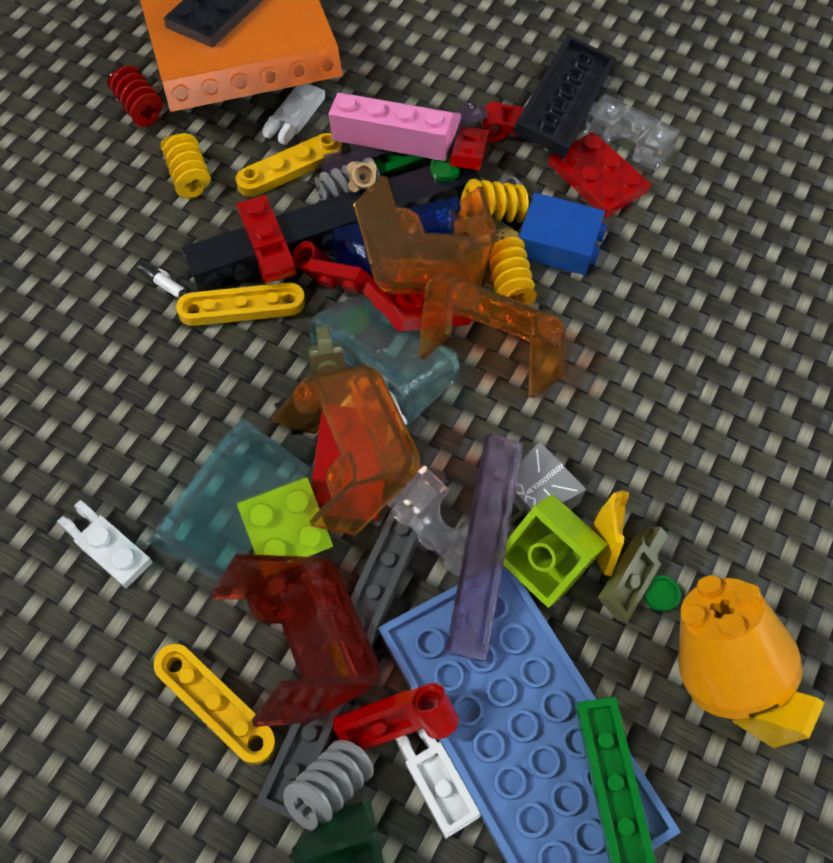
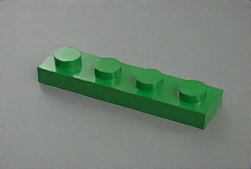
M615 696L577 702L575 709L609 863H656L617 698Z

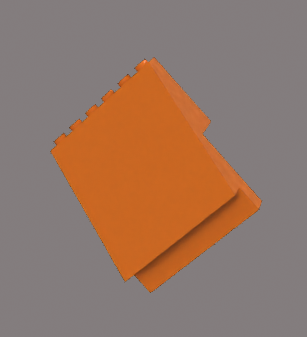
M140 0L170 112L343 76L338 45L319 0H263L213 48L166 28L164 17L183 0Z

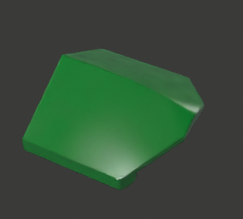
M381 149L369 151V157L375 162L381 178L420 167L426 159L425 157Z

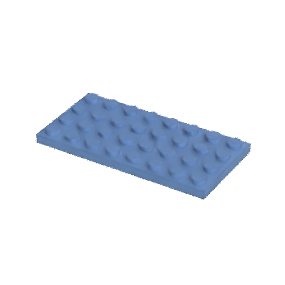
M499 562L378 627L379 635L410 690L429 683H437L444 688L459 717V724L451 735L438 739V741L444 747L481 813V818L505 862L609 863L575 709L577 702L595 700L596 698L524 585ZM630 753L652 848L655 850L681 833V831Z

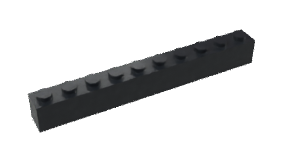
M429 165L378 182L377 189L373 192H368L367 190H358L356 193L348 192L275 216L291 256L294 249L305 241L313 243L323 252L331 251L336 247L384 232L385 228L436 212L441 213L446 207H453L461 202L464 187L469 180L477 179L481 182V178L476 170L460 167V173L456 179L443 182L431 175ZM244 227L182 247L188 268L199 292L217 290L222 286L246 280L251 276L261 273L256 255Z

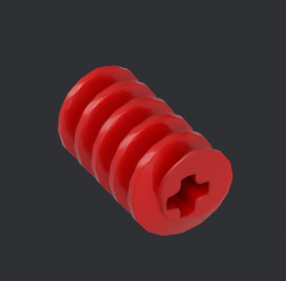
M129 65L114 71L107 80L108 87L137 126L150 127L156 122L162 110V99L137 67Z

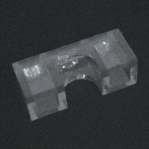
M604 94L588 113L583 135L593 131L608 145L617 138L631 139L636 143L632 160L657 172L674 151L680 130Z
M423 465L412 472L385 503L392 509L391 514L397 521L403 525H409L418 534L417 538L424 547L431 551L435 550L444 559L443 563L451 573L461 577L477 574L502 543V540L477 516L462 522L457 529L447 526L441 518L440 505L451 490Z

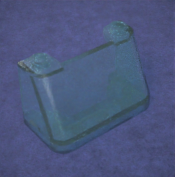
M364 293L318 312L308 321L311 346H318L315 327L329 325L332 344H342L344 361L367 380L380 381L394 394L401 413L407 420L406 427L459 377V357L454 350L442 346L423 330L399 332L391 325V322L383 313L373 306V303Z
M242 417L222 437L147 541L164 553L224 587H230L232 584L237 586L250 569L245 564L248 561L247 554L253 546L236 502L305 477L311 468Z

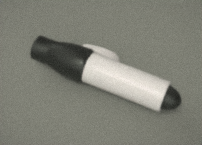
M143 262L137 265V271L142 273L150 282L157 284L178 299L187 294L186 289L173 281L170 274L166 271L148 266Z

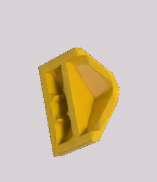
M624 490L614 492L601 508L591 528L608 543L606 548L595 559L603 574L607 576H612L624 544L622 533L625 507L629 498V492Z

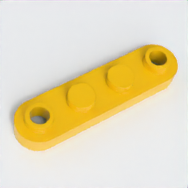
M324 133L241 169L236 175L238 191L244 196L255 197L328 165L341 157L342 142L333 141L331 133Z
M295 283L269 284L187 293L177 301L176 310L180 320L186 325H209L293 316L303 310L305 297L303 289Z
M170 644L163 647L157 653L154 659L156 675L240 759L249 765H261L273 756L276 749V738L271 728L192 652L183 645ZM174 662H182V667L179 671L170 672V667ZM256 738L262 739L263 747L259 751H251L250 743Z

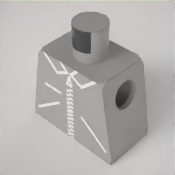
M540 442L505 479L502 495L507 501L498 507L496 512L502 522L510 526L520 517L524 519L534 505L551 494L571 510L581 503L586 488Z

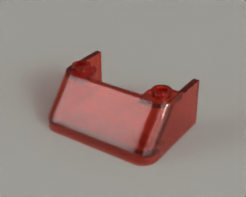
M235 554L212 590V599L246 600L251 613L256 619L267 624H281L302 679L280 681L253 717L254 727L312 722L368 692L376 684L381 676L380 665L342 577L333 563L320 557Z

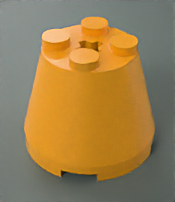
M709 575L701 578L697 583V587L684 599L680 615L679 672L686 690L699 707L723 718L750 719L749 714L763 711L776 704L781 707L791 699L798 689L802 678V661L799 649L794 638L766 602L756 585L739 579L719 578Z

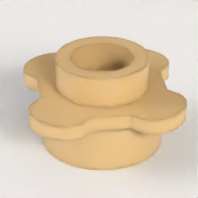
M354 161L350 162L346 168L350 176V182L347 185L348 189L353 193H356L358 190L375 191L378 186L375 181L376 165L371 161L359 164ZM360 174L365 176L364 180L360 179Z

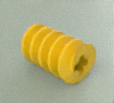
M186 133L165 137L161 141V149L176 193L184 199H193L202 194L203 190L211 182V176L196 137Z
M471 179L465 185L460 203L461 214L466 218L471 210L474 219H478L481 213H483L485 220L491 219L492 215H494L496 221H501L504 216L507 222H512L515 218L516 222L521 224L524 222L528 212V193L521 184L513 186L511 183L502 184L497 181L491 183L487 180L480 182L477 179Z
M518 237L503 238L495 242L488 250L487 255L496 299L501 306L509 309L527 307L537 297V293L534 290L535 284L532 280V273L529 269L530 263L527 260L528 255L525 250V244Z

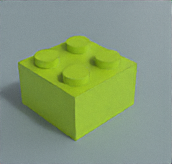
M308 477L296 479L236 502L263 574L333 547Z
M551 494L534 505L494 557L543 604L550 608L573 586L606 548L608 543L557 497Z

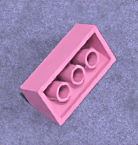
M337 93L328 113L333 141L441 161L447 160L461 120L460 113L346 93Z

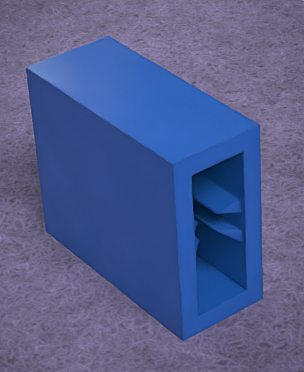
M534 192L518 237L524 241L525 250L528 255L527 260L586 276L589 264L595 265L600 247L595 246L596 241H603L607 224L602 223L605 210Z

